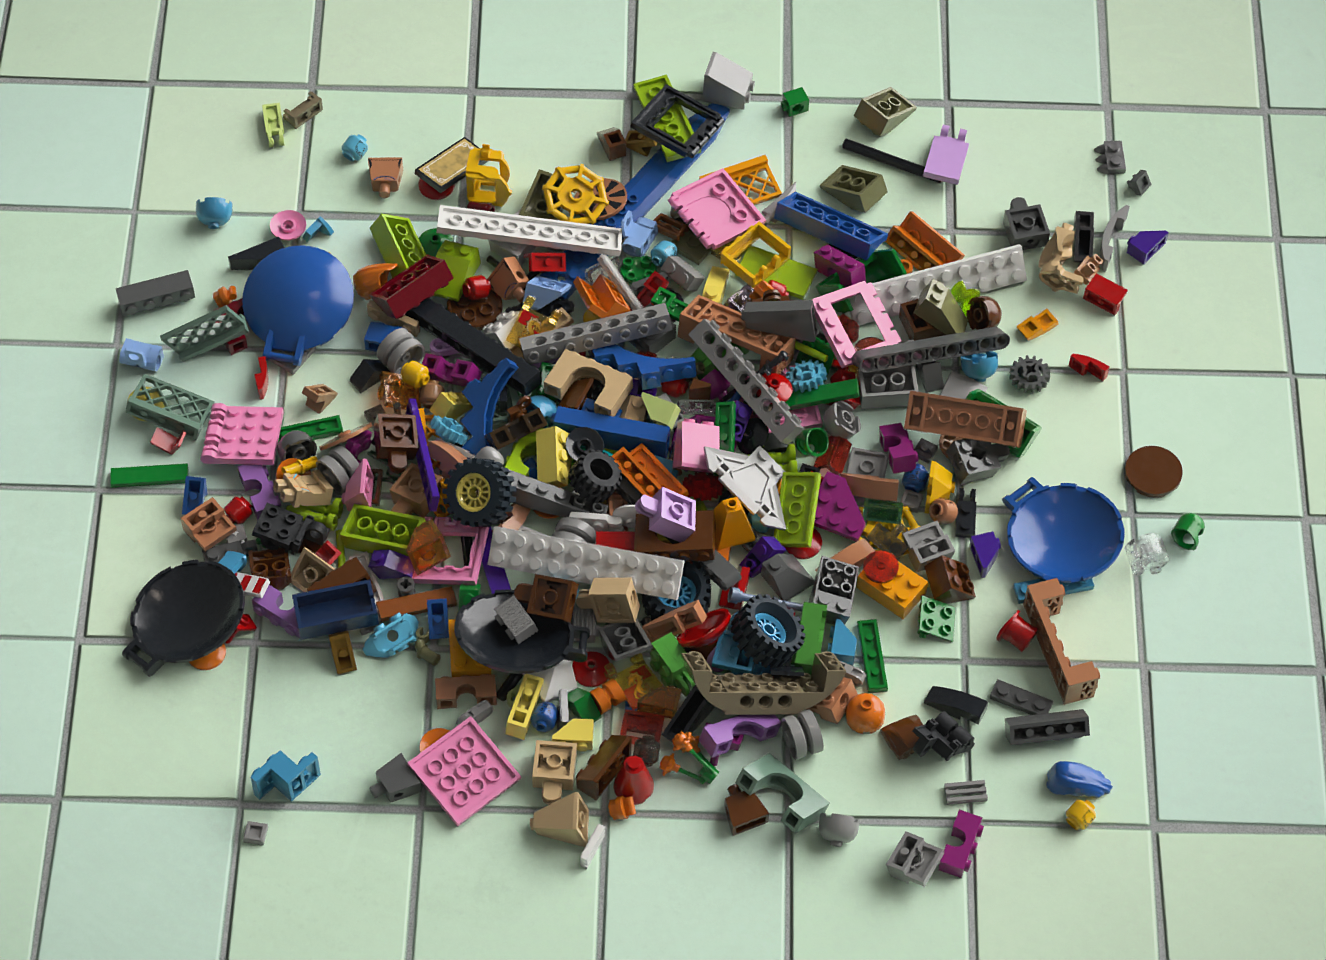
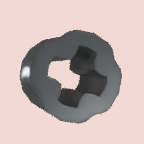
M406 576L398 580L399 597L416 594L414 589L415 583L412 578Z

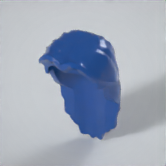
M1057 762L1047 773L1048 781L1046 786L1054 794L1100 798L1105 793L1109 794L1113 788L1111 781L1105 778L1101 771L1077 762Z

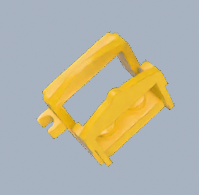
M482 144L480 149L473 148L470 150L466 166L467 200L469 202H488L494 206L502 207L507 202L509 196L512 195V190L509 189L507 184L510 177V168L504 159L502 151L492 150L488 144ZM479 161L499 162L500 175L497 168L479 165ZM481 185L495 186V192L480 190Z

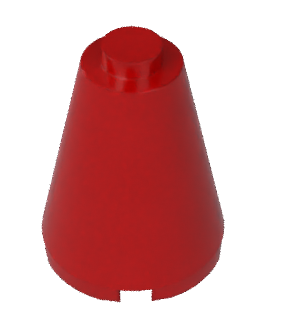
M629 756L625 759L614 779V793L617 797L624 796L627 798L633 796L634 805L642 804L652 795L654 781L640 757Z

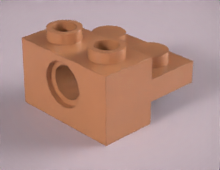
M213 497L181 517L185 533L194 543L197 542L205 552L237 531L236 526L225 515L224 509Z
M843 677L840 684L828 697L808 709L818 713L821 719L838 724L845 714L851 698L858 695L852 679Z

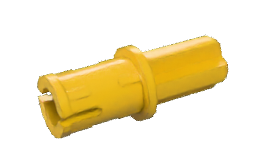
M313 456L302 461L296 460V463L283 466L281 468L282 475L284 476V473H290V475L300 473L302 475L305 471L316 468L318 458Z

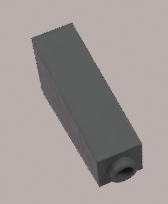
M813 300L746 302L745 309H742V321H745L746 328L809 342H815L817 324Z

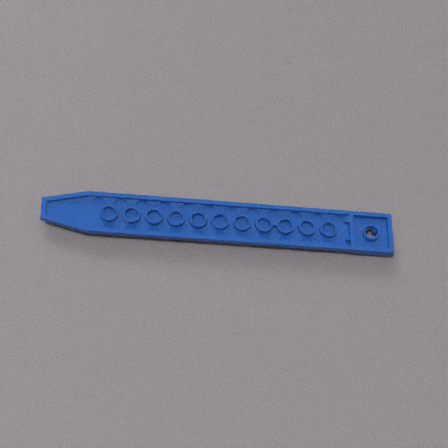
M714 103L707 106L720 113V117L726 121L730 113L729 108ZM698 114L688 118L693 132L706 120ZM723 125L702 147L701 153L696 154L694 158L684 157L667 162L660 148L624 186L627 192V202L623 209L610 218L596 220V223L593 225L622 229L621 222L628 210L632 211L634 223L639 217H644L716 140ZM565 249L563 253H566V272H544L540 276L558 281V277H564L565 281L560 280V282L572 284L571 289L558 298L560 300L568 299L577 290L573 281L577 276L585 281L600 265L597 259L601 254Z

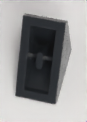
M363 359L349 380L362 393L391 375V372L380 360Z

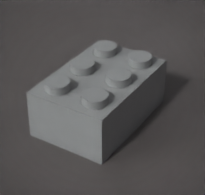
M915 365L870 373H863L857 368L856 378L859 385L861 409L908 406L910 391L919 392Z

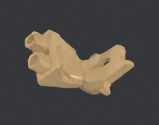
M1063 223L1062 227L1057 226L1055 228L1052 238L1043 249L1038 266L1041 268L1039 278L1043 283L1052 288V291L1065 290L1078 294L1079 285L1083 283V277L1065 271L1062 267L1064 262L1072 257V245L1075 234L1073 231L1074 226Z

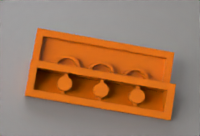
M913 211L908 213L900 226H892L885 241L901 256L910 261L919 271L962 260L965 256Z
M600 274L592 285L578 276L573 281L587 309L597 316L605 318L631 311L617 287L605 276Z
M643 443L631 452L622 447L611 456L615 459L614 462L618 463V468L622 471V474L642 495L653 497L662 487L683 496L689 495L688 490Z

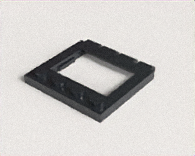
M666 84L631 122L630 128L685 158L687 156L694 158L724 124L725 120L720 117V113ZM675 102L706 119L684 144L662 130L654 128V125Z

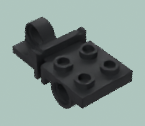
M267 502L253 529L252 536L261 539V544L267 549L277 550L280 546L285 548L286 553L291 549V555L298 553L304 539L323 545L330 528L315 521L313 516L307 515L305 521H302L303 516Z
M945 711L940 713L935 720L933 718L929 719L926 724L915 727L912 731L919 737L913 747V751L920 757L924 756L932 748L942 758L944 757L945 761H949L952 755L969 751L975 745L973 742L975 738L962 726H958V723Z

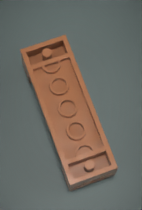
M699 294L680 313L677 337L688 342L695 343L688 334L703 319L714 320L720 326L718 330L722 334L725 333L732 340V343L761 355L759 370L767 359L769 361L773 360L780 351L787 352L789 358L787 361H782L774 367L771 373L781 374L793 360L795 338L746 328L745 321H742L740 312Z
M910 391L904 429L1021 448L1027 410Z
M1057 578L1027 585L1023 606L1031 625L1039 628L1036 633L1037 640L1065 705L1094 697L1095 691L1098 688L1100 672L1097 667H1094L1092 661L1071 666L1069 658L1064 655L1063 643L1056 636V626L1049 619L1050 616L1060 613L1063 597L1065 596L1064 586L1060 585Z

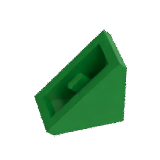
M576 688L567 694L568 708L577 719H594V722L602 718L590 692Z

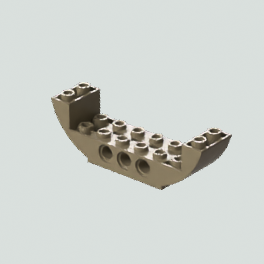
M696 651L682 653L684 666L700 693L708 702L721 709L725 715L798 714L828 697L846 674L845 668L834 653L828 651L815 653L811 675L804 673V676L771 675L770 673H763L762 675H753L751 673H744L743 675L731 673L715 675L712 674V669L701 653Z

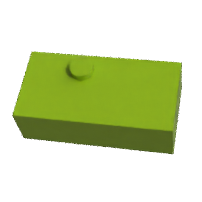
M354 504L340 533V537L345 548L362 552L367 551V553H373L374 550L390 549L417 560L430 530L423 517Z

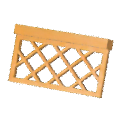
M766 154L723 168L738 186L748 189L745 194L746 196H748L750 191L759 194V197L756 199L748 197L753 205L777 198L782 194L768 165ZM765 170L768 175L767 179L757 177L758 172ZM714 172L699 176V179L704 178ZM741 178H751L750 186L740 182ZM755 180L764 184L762 190L752 187ZM768 185L773 187L775 192L769 194L764 192V189Z

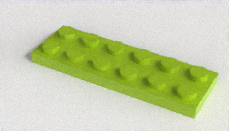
M667 74L633 84L634 91L643 109L666 84L672 87ZM676 102L654 125V128H659L683 144L694 133L682 106ZM659 144L667 162L684 158Z

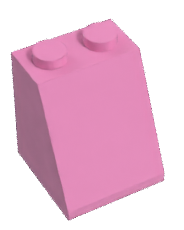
M684 419V421L678 422L672 468L711 473L707 468L703 447L719 449V426H714V422L702 421V424L695 423L694 419Z

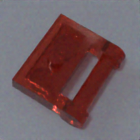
M625 709L620 735L628 736L627 731L653 735L654 740L634 736L629 737L632 738L631 744L651 747L652 750L658 751L665 716Z

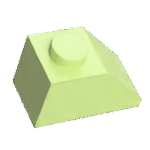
M642 392L641 396L650 419L654 424L669 426L670 430H672L681 411L678 405Z

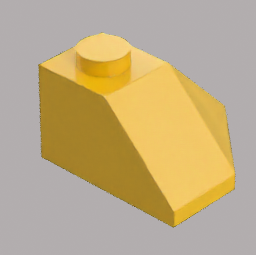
M931 461L924 512L927 514L934 500L939 498L949 499L950 493L955 491L956 482L952 481L953 474L936 461Z

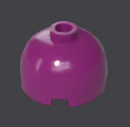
M714 369L701 379V381L711 383V400L716 398L720 400L728 394L726 390L730 387V382L720 371Z

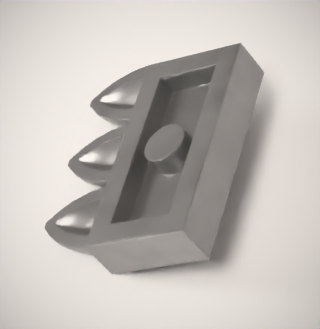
M1104 141L1103 144L1094 149L1095 152L1102 154L1095 159L1103 164L1097 168V171L1104 174H1121L1126 172L1122 141Z

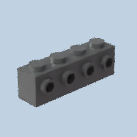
M188 270L115 288L123 316L134 315L138 312L149 311L154 308L169 306L173 303L195 298Z
M1084 709L1005 718L1006 738L1011 745H1021L1031 742L1040 743L1048 740L1090 736L1089 716Z

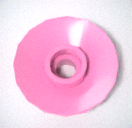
M285 210L274 215L270 222V229L275 237L289 241L302 236L307 224L301 213L294 210Z

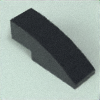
M1075 212L1074 262H1082L1087 255L1090 258L1093 256L1094 212Z
M932 686L924 700V704L941 712L945 711L956 719L960 720L963 717L978 725L988 707V701L977 696L938 686Z

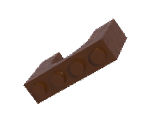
M714 510L696 511L695 531L688 539L677 544H667L657 538V533L649 530L650 517L636 514L635 552L684 560V562L715 560L716 520Z

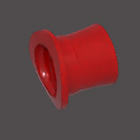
M1017 610L1000 629L997 641L1000 642L1004 639L1023 652L1032 642L1039 628L1026 622L1019 616L1020 611Z

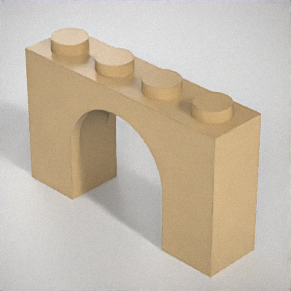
M567 349L564 350L544 381V393L561 400L571 384L581 378L598 380L603 384L604 389L594 403L595 413L609 416L616 415L633 388V377L629 374L617 371L608 365L600 364L594 359H588L577 352Z

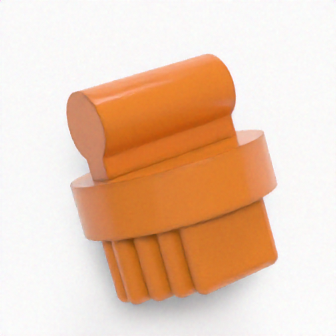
M762 280L753 288L754 291L751 292L749 297L751 299L763 298L765 291L774 288Z
M223 286L213 293V299L219 308L230 304L237 298L235 286H230L228 290Z
M620 796L609 800L608 808L613 820L627 819L629 815L636 814L633 796L627 798Z

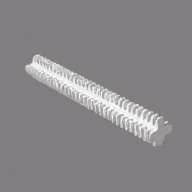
M601 254L597 260L632 310L642 309L643 306L632 293L633 291L626 284L624 278L621 277L622 275H620L612 261L609 260L610 258H608L607 254Z

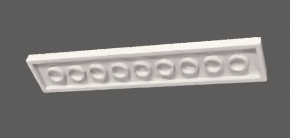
M440 205L436 232L444 235L450 234L483 240L534 245L537 247L543 246L554 249L589 252L591 254H607L609 256H620L621 228Z
M1018 244L872 283L877 293L874 298L879 297L886 310L882 314L887 313L889 317L899 315L900 304L919 299L921 292L933 278L943 283L950 290L955 300L1027 281L1022 246ZM861 294L848 298L854 309L850 312L854 327L874 322Z
M494 526L488 565L592 584L594 578H632L636 593L678 600L684 560Z

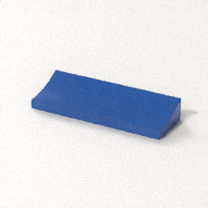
M794 192L777 202L774 219L866 261L887 240L888 233L798 192Z

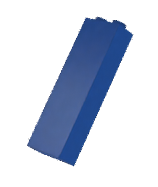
M560 406L557 407L556 413H553L551 417V424H554L553 426L568 433L580 427H588L597 431L603 439L604 449L619 451L624 447L628 452H631L643 443L654 456L667 459L670 447L669 426Z

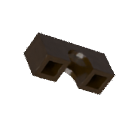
M537 408L484 436L490 447L499 450L548 424L540 408Z

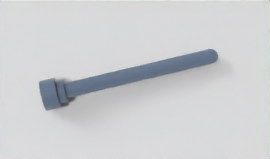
M731 587L728 593V602L735 604L741 603V601L748 602L751 597L756 595L746 594L740 591L739 588ZM784 601L787 603L786 607L789 610L792 608L795 611H803V604Z

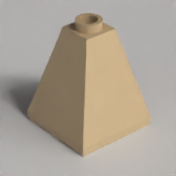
M574 792L534 812L533 818L530 819L531 830H535L537 835L586 847L588 843L589 809L578 792Z

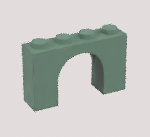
M770 753L742 768L735 782L749 795L766 787L775 788L787 794L794 803L788 806L781 822L795 834L819 820L820 814L825 813L830 802Z

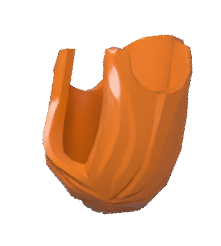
M373 264L359 269L353 275V285L358 295L365 300L371 299L369 294L388 282L389 272L394 268H398V264Z

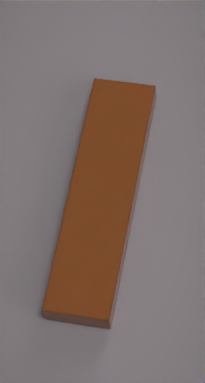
M450 586L376 602V608L380 620L383 622L390 620L389 618L399 612L401 615L405 613L410 615L428 612L427 600L447 598V608L457 606V600L453 588Z

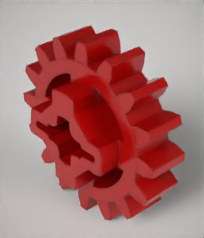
M695 472V475L689 474L682 481V485L689 493L687 497H693L694 500L701 498V501L711 500L712 497L717 499L718 495L722 496V492H724V485L718 480L719 476H713L712 473L707 475L704 472Z

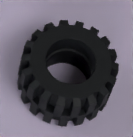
M600 450L584 452L569 471L570 485L574 487L575 493H578L581 498H586L588 502L592 500L593 503H601L607 500L622 481V476H620L622 471L618 468V463L614 462L615 459L613 457L610 458L607 453H602Z

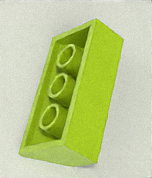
M381 213L369 227L385 263L398 264V268L390 271L392 278L426 255L409 218Z

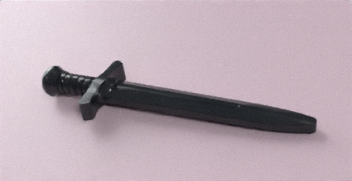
M780 351L773 360L769 361L767 359L763 367L756 373L770 375L774 367L782 361L788 360L787 352ZM750 377L745 380V384L749 382ZM736 389L730 391L718 402H726L731 399L736 393ZM716 403L711 407L713 410L716 409Z

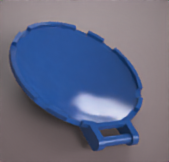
M304 245L290 246L277 250L261 260L252 270L246 281L242 304L246 321L251 330L265 342L263 356H266V361L271 359L300 366L304 351L327 343L345 326L353 308L354 290L350 276L343 264L332 254L316 247ZM278 349L295 352V355L292 356L281 353L272 352V350Z
M1031 477L1018 490L1002 498L1004 505L1012 511L1007 527L1010 550L1020 565L1037 577L1045 580L1057 578L1059 583L1088 580L1107 570L1115 562L1122 550L1125 530L1121 514L1109 498L1093 488L1088 487L1087 489L1077 486L1075 483H1061V485L1051 487L1049 485L1042 486L1034 477ZM1030 489L1033 490V491H1031L1029 494H1027L1025 497H1023L1021 500H1019L1018 502H1015L1018 498H1020L1022 495H1024V494H1025L1026 492H1028Z

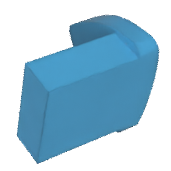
M320 216L305 231L302 238L308 243L319 231L329 236L334 231Z
M227 551L218 563L226 566L235 574L237 571L241 572L246 566L247 557L239 552Z

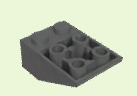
M822 556L809 603L827 605L826 622L835 625L836 619H840L845 625L851 614L859 567Z

